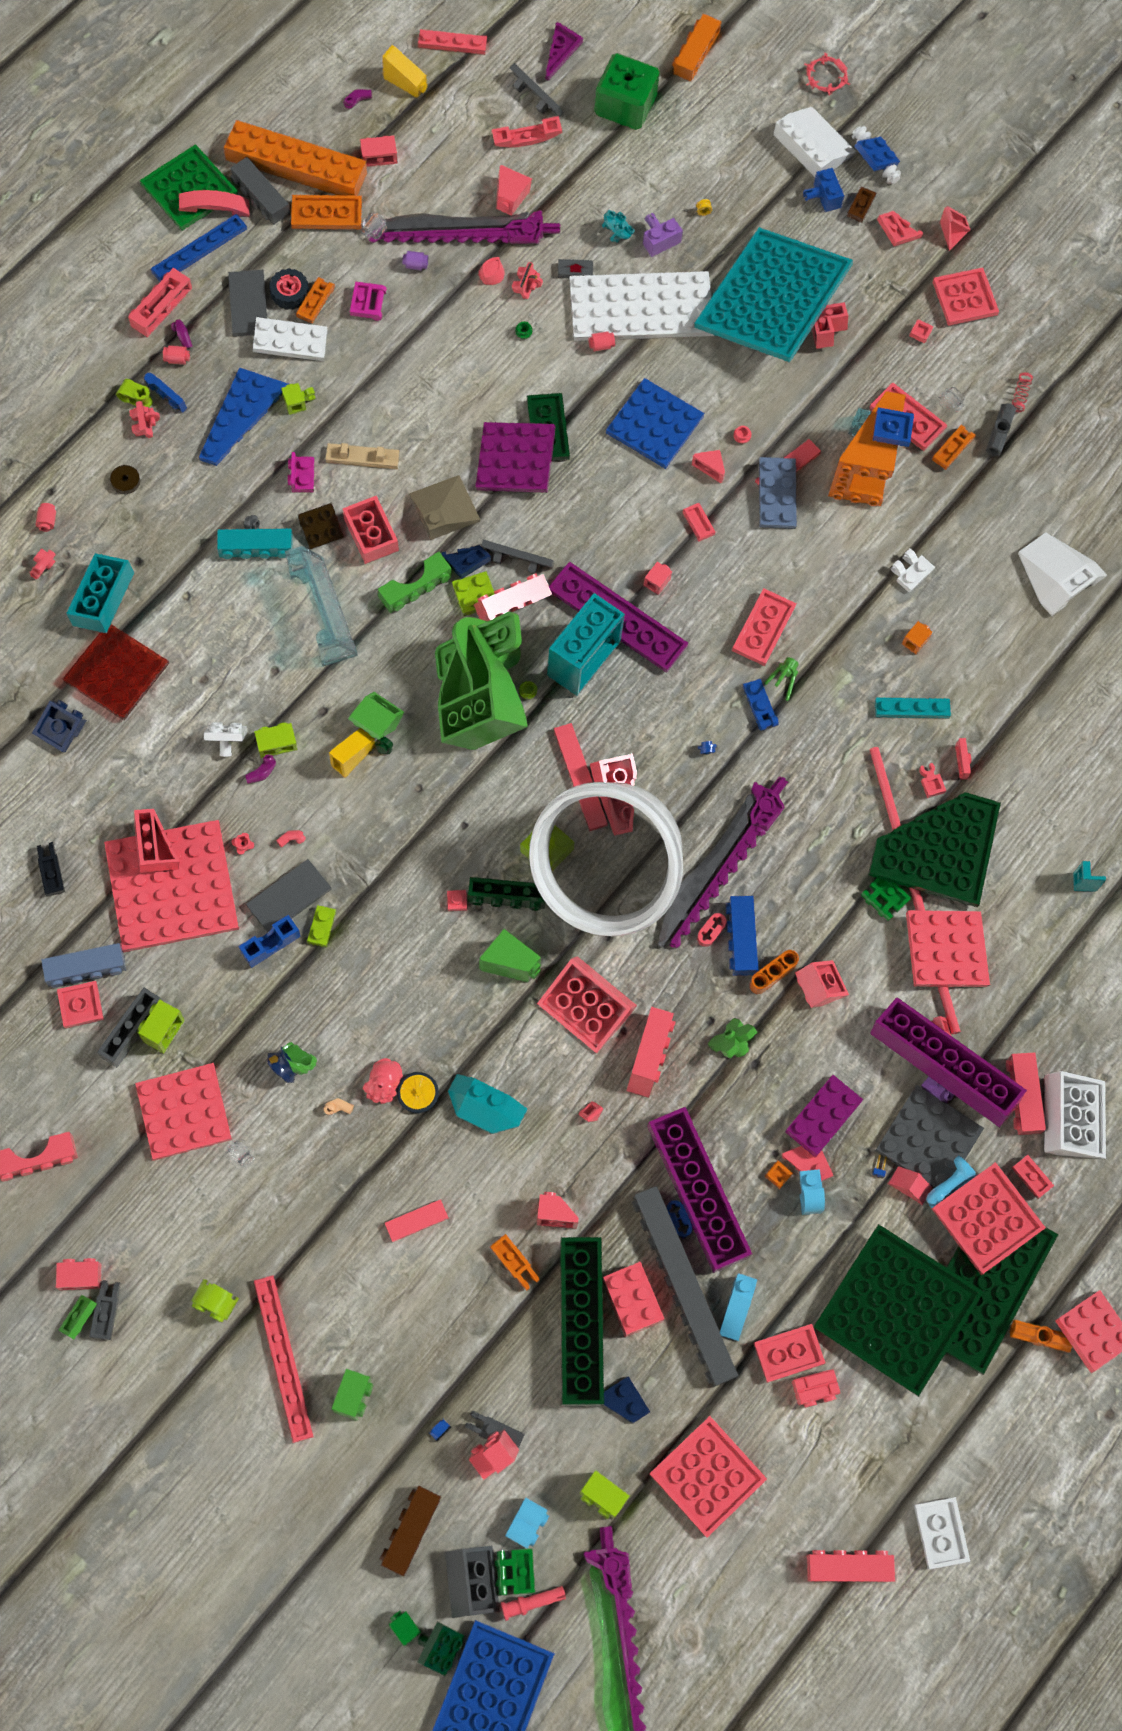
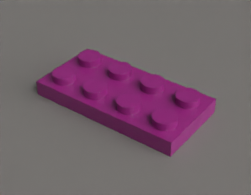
M832 1075L790 1124L785 1133L816 1158L864 1099L836 1076Z

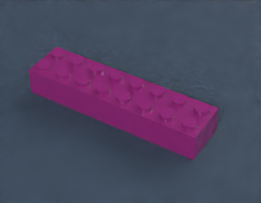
M898 997L875 1021L870 1032L872 1036L999 1128L1021 1102L1027 1091Z
M686 1107L650 1121L647 1128L678 1197L686 1210L713 1274L750 1258L752 1255L751 1249Z

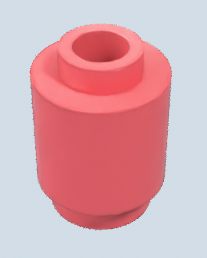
M613 332L593 333L591 338H588L590 349L593 348L594 352L615 347Z
M169 345L163 349V361L168 362V364L186 365V362L190 360V351L187 350V347Z
M42 503L38 508L35 525L43 532L54 529L56 510L53 504Z

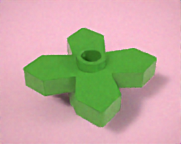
M733 1018L726 1025V1031L723 1034L714 1036L707 1044L711 1050L715 1052L721 1050L724 1056L732 1058L734 1055L742 1057L749 1051L747 1041L757 1034V1030L754 1026L750 1024L743 1025L739 1019Z

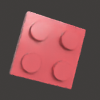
M96 981L57 989L64 1028L104 1020Z

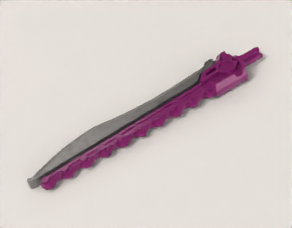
M541 210L533 212L531 215L528 212H522L512 216L452 217L418 213L397 216L365 227L362 226L361 231L362 234H370L368 235V240L372 243L379 239H383L387 243L394 239H398L401 243L409 239H413V242L416 243L424 239H428V242L431 243L442 239L446 243L452 240H458L460 243H464L467 240H473L475 243H479L482 240H487L490 243L502 240V242H509L510 244H539L543 238V233L560 234V223H543Z
M779 776L770 789L754 782L751 789L752 794L747 796L721 840L705 860L681 882L678 894L666 912L658 942L659 948H663L682 920L684 923L669 944L672 948L681 946V935L686 936L690 934V923L700 921V910L705 911L709 909V898L719 896V885L724 886L728 884V873L738 871L737 861L747 859V848L753 849L756 847V836L762 837L765 835L784 810V804L779 796L788 784L784 777ZM755 802V806L749 816L750 827L688 915V910L747 826V814Z

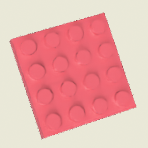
M908 910L906 912L914 987H988L990 985L981 911Z
M214 1063L135 1083L153 1161L232 1140Z
M996 1162L932 1208L933 1212L981 1275L1046 1228Z
M711 1416L649 1473L706 1538L767 1480Z

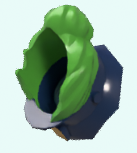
M289 1042L285 1046H281L278 1052L268 1053L267 1062L276 1075L287 1083H294L297 1074H307L309 1070L314 1069L317 1059L312 1054L303 1051L298 1045Z

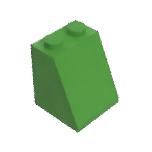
M503 929L479 958V969L483 972L529 982L531 978L535 979L541 971V957Z

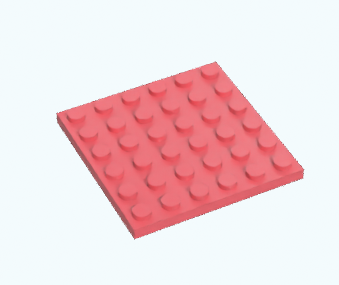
M219 820L164 830L175 855L180 861L179 869L140 873L136 836L104 842L123 953L239 930Z

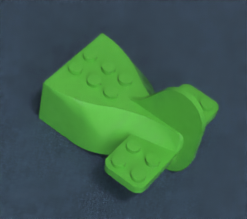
M510 611L490 621L474 617L460 619L453 626V639L440 644L435 650L437 676L440 680H443L438 698L441 742L476 750L528 727L523 705L507 671L516 665L521 657L520 645L522 638L520 620L517 613Z

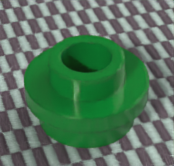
M523 321L516 326L515 333L517 337L527 339L531 337L533 328L528 322Z

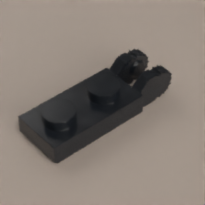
M50 842L48 846L51 855L44 857L43 847L37 845L38 864L46 897L65 892L59 859L53 842Z

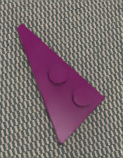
M558 21L555 25L549 61L546 68L545 79L548 81L583 43L582 36Z

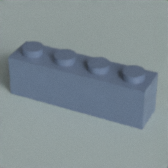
M120 943L41 959L45 982L48 987L51 986L52 988L61 987L64 983L69 982L72 984L81 983L84 979L88 978L92 980L100 979L103 975L107 974L115 976L121 974L122 971H126L124 954Z

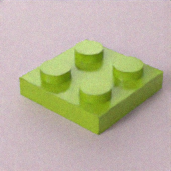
M487 571L452 581V587L463 616L476 613L474 604L478 602V598L484 595H488V597L495 595Z

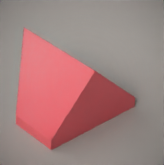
M948 206L944 208L940 224L950 251L971 230L965 215Z

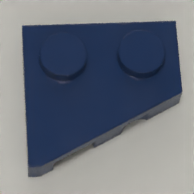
M480 545L467 549H457V553H441L451 569L461 579L491 561V556Z
M629 1376L604 1392V1406L631 1423H635L650 1413L649 1408Z

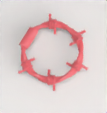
M824 53V56L822 55V57L811 61L810 64L804 63L807 66L809 80L806 86L810 85L812 89L814 87L818 88L823 92H827L830 96L833 91L846 84L850 85L848 83V68L839 58L827 57L828 54ZM818 61H821L823 65L827 61L834 62L841 72L844 73V77H838L841 79V83L837 87H832L831 83L828 87L818 86L817 83L820 81L816 82L813 79L814 77H810L811 71L816 72L813 68Z

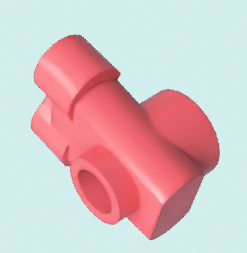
M41 548L33 558L37 564L30 571V575L34 579H38L46 568L49 570L56 562L53 559L56 554L51 550L46 552Z

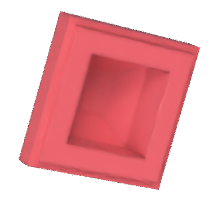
M591 1101L578 1115L588 1122L597 1121L603 1108L594 1101Z

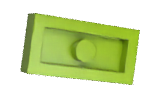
M317 905L307 943L327 947L336 909Z

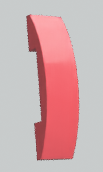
M559 116L542 119V124L509 130V126L492 129L495 146L499 147L529 146L544 142L562 133Z
M211 190L190 191L179 194V211L197 212V208L232 211L233 216L235 214L244 217L250 216L249 200L236 194Z

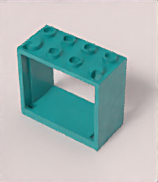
M594 593L550 646L547 676L578 696L621 642L625 614ZM612 639L616 642L614 645L610 644Z

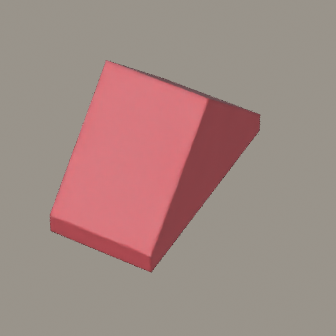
M720 450L695 453L693 455L691 465L718 482H723L725 469Z
M899 1166L888 1182L889 1185L921 1205L924 1204L928 1193L933 1188L919 1173Z

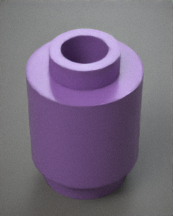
M407 251V254H403L402 264L405 265L406 269L422 271L427 269L428 255H424L422 252Z

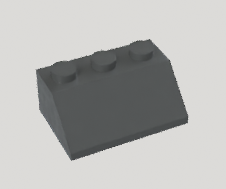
M493 1546L446 1551L445 1557L452 1618L500 1612Z

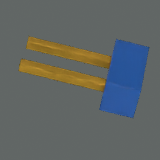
M879 1155L877 1166L873 1169L872 1175L884 1178L886 1174L884 1167L887 1157L885 1156L881 1170L878 1169L881 1156Z

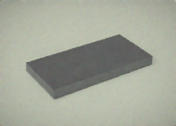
M264 270L228 272L233 337L254 335L256 317L267 319Z
M307 859L248 902L246 906L264 929L269 932L274 923L287 915L291 919L332 890V888L310 860Z

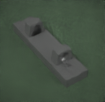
M513 63L510 69L518 78L513 84L514 88L520 93L527 87L541 100L536 105L537 110L541 114L550 109L556 116L560 117L563 114L560 106L524 71Z
M484 539L481 545L483 549L495 552L493 561L501 564L503 555L530 562L528 572L536 574L538 565L553 569L555 563L552 559Z

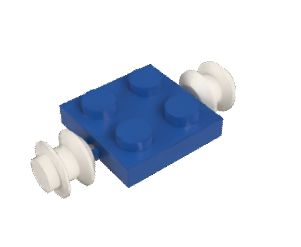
M865 126L857 127L852 135L853 140L858 139L855 148L873 171L884 170L882 177L888 178L887 184L896 183L901 175V171H895L900 162L896 154L881 136L870 139L871 133L866 132L867 128Z

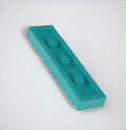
M876 697L875 715L880 718L949 719L951 716L950 699Z

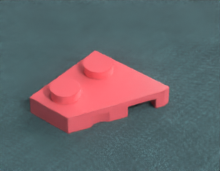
M894 211L879 215L877 219L893 246L919 239L923 235L921 230L915 231L910 227V222L902 219Z

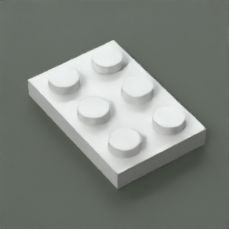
M956 1497L914 1505L928 1570L970 1562Z

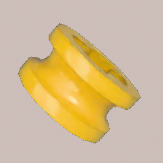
M703 199L696 203L698 215L706 216L712 212L710 200Z

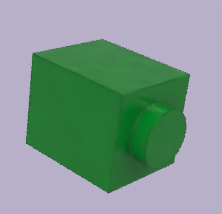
M398 1611L390 1618L392 1622L389 1626L403 1646L422 1633L407 1611L404 1613Z

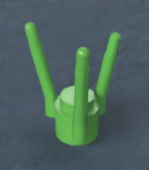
M786 657L784 662L780 663L778 668L764 682V685H767L779 672H781V675L775 683L776 687L779 686L785 676H792L785 699L789 701L794 681L798 674L796 670L799 666L798 662L791 657Z

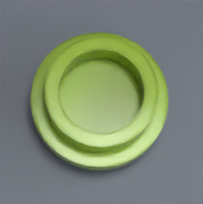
M525 681L520 685L519 694L522 698L532 699L537 695L538 689L535 683Z

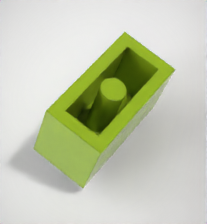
M283 722L274 727H261L254 731L260 758L267 754L274 756L298 750L292 723Z

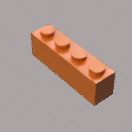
M703 14L700 20H696L693 32H689L686 44L681 46L680 55L674 58L672 64L674 66V75L692 82L720 33V20Z

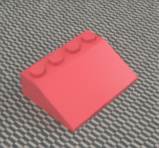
M578 956L570 959L537 1003L596 1054L637 1006Z

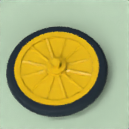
M413 1072L406 1075L397 1087V1098L400 1105L412 1113H423L430 1110L437 1102L439 1096L436 1081L430 1075L423 1072Z

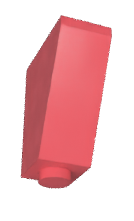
M501 165L497 181L496 209L512 216L529 194L532 178Z

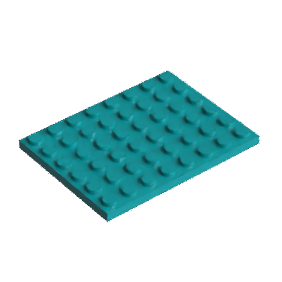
M759 227L695 321V328L791 362L852 267L853 260Z

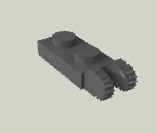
M102 1281L100 1293L96 1300L97 1305L94 1310L90 1338L111 1341L119 1302L120 1282H115L112 1297H105L108 1281Z
M471 1411L470 1415L473 1418L485 1423L482 1429L475 1427L471 1423H466L465 1428L479 1434L480 1437L486 1440L494 1432L498 1431L500 1433L505 1430L516 1446L520 1447L525 1436L524 1433L491 1417H485L475 1411Z

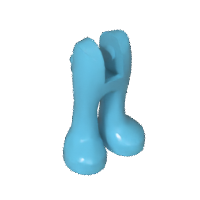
M958 1155L954 1159L955 1173L928 1193L926 1198L931 1208L977 1176L973 1168L961 1156Z

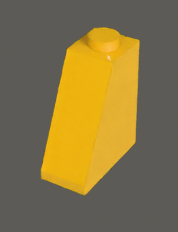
M391 45L382 56L383 78L418 98L427 89L426 74L395 46Z
M359 728L329 752L331 767L346 778L375 747V739L368 732Z

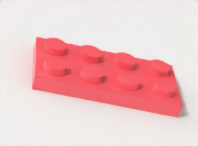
M892 382L870 405L869 409L873 411L886 391L905 394L903 412L914 414L911 442L922 451H925L947 428V424Z
M763 588L732 651L766 666L797 603Z

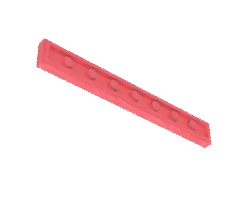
M274 1276L255 1280L256 1294L292 1441L296 1443L313 1438Z

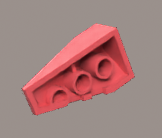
M633 754L590 764L594 782H618L634 785L637 771ZM600 797L614 836L633 832V805L615 798Z

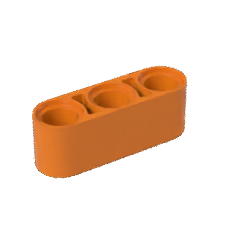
M794 950L783 952L753 975L749 984L750 990L755 994L764 993L795 969L799 961L798 954ZM789 957L794 961V963L788 964L785 962L784 958ZM776 969L779 975H772L769 970ZM761 980L764 986L759 987L755 985L754 981Z

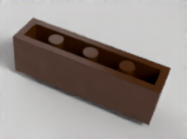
M419 1485L417 1490L412 1489L408 1500L411 1501L408 1509L403 1508L398 1519L401 1521L398 1529H393L389 1537L392 1543L389 1549L384 1548L379 1560L383 1561L381 1566L405 1577L442 1498L441 1496Z

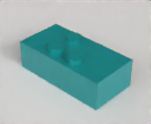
M94 554L66 613L72 626L107 633L134 575L129 560Z

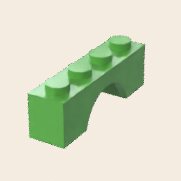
M437 552L424 560V573L418 581L411 584H402L391 580L378 588V597L390 613L399 611L408 602H414L423 593L432 591L436 585L447 582L452 576L451 567L441 553Z

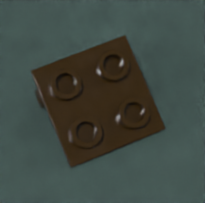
M332 503L297 515L309 549L344 538Z

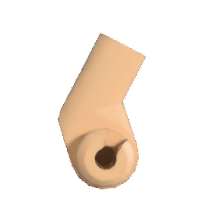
M336 1098L325 1104L324 1112L327 1115H331L342 1110L351 1114L354 1105Z

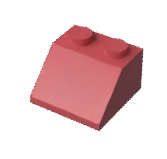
M833 960L812 962L795 972L797 982L802 987L805 999L811 1008L824 1006L849 995Z
M544 1192V1195L540 1194L537 1215L538 1226L577 1229L579 1218L560 1196H556L554 1192Z

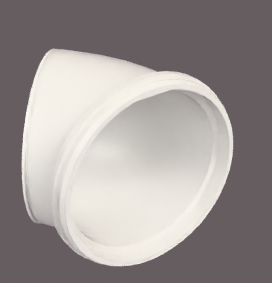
M593 782L577 785L558 795L544 808L532 832L529 859L531 873L539 893L547 905L560 918L582 931L601 936H622L641 931L659 920L673 904L678 894L683 876V846L679 828L668 808L657 797L642 788L618 782ZM589 797L615 798L638 808L654 823L666 846L668 869L660 891L649 904L638 911L625 915H601L578 906L561 890L550 866L549 843L557 819L570 804Z

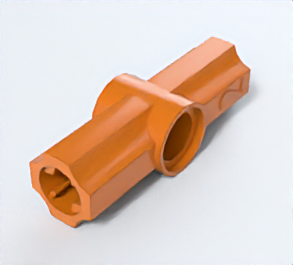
M1013 1320L1010 1325L1009 1333L1011 1338L1070 1353L1073 1348L1063 1332L1052 1330L1047 1326L1041 1327L1019 1320ZM1040 1331L1045 1335L1044 1341L1039 1339Z

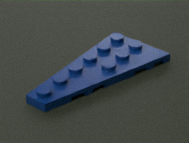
M239 367L199 455V460L217 466L231 451V448L237 442H240L243 435L248 430L250 431L268 412L269 407L280 399L279 397L282 395L281 388L288 385V383Z

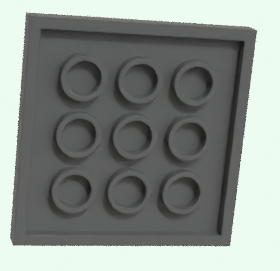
M916 1085L875 1151L884 1157L886 1156L887 1159L899 1167L919 1173L934 1189L955 1173L954 1159L958 1155L964 1160L966 1159L984 1127Z

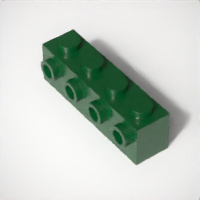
M470 877L468 902H471L473 905L491 904L492 907H502L504 905L510 906L512 909L525 907L532 911L545 909V901L535 883Z

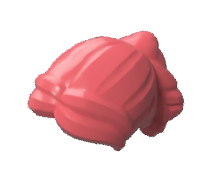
M383 1058L373 1065L369 1081L363 1085V1090L367 1093V1099L375 1103L380 1102L381 1104L392 1102L393 1097L397 1095L395 1089L403 1076L398 1062Z

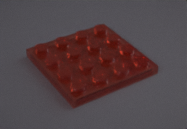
M111 624L107 633L100 632L64 676L63 682L125 721L169 665V661Z

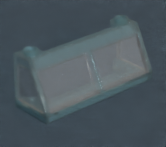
M304 546L285 551L291 579L297 577L302 581V584L309 582L325 627L316 635L322 667L358 656L323 557Z

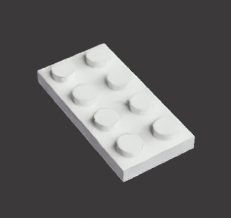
M256 317L253 352L324 361L327 327Z

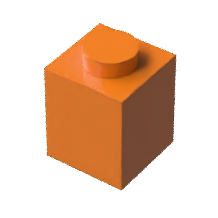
M918 621L904 637L902 645L917 655L928 642L933 632L926 624Z

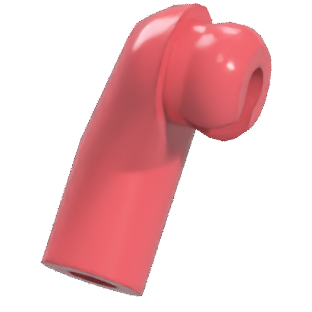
M289 830L279 837L276 842L282 848L291 840H296L297 843L301 844L305 841L306 837L301 830Z

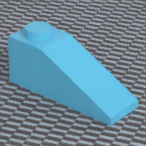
M739 1273L736 1275L720 1328L722 1337L739 1341L758 1279Z

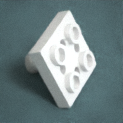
M213 722L205 730L204 740L220 741V756H232L231 741H243L247 734V726H242L241 723L223 725L221 722Z

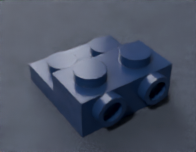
M50 700L32 734L61 752L66 753L75 736L78 737L87 720L82 718L84 714L78 710L73 709L71 711L67 709L68 704L65 702Z

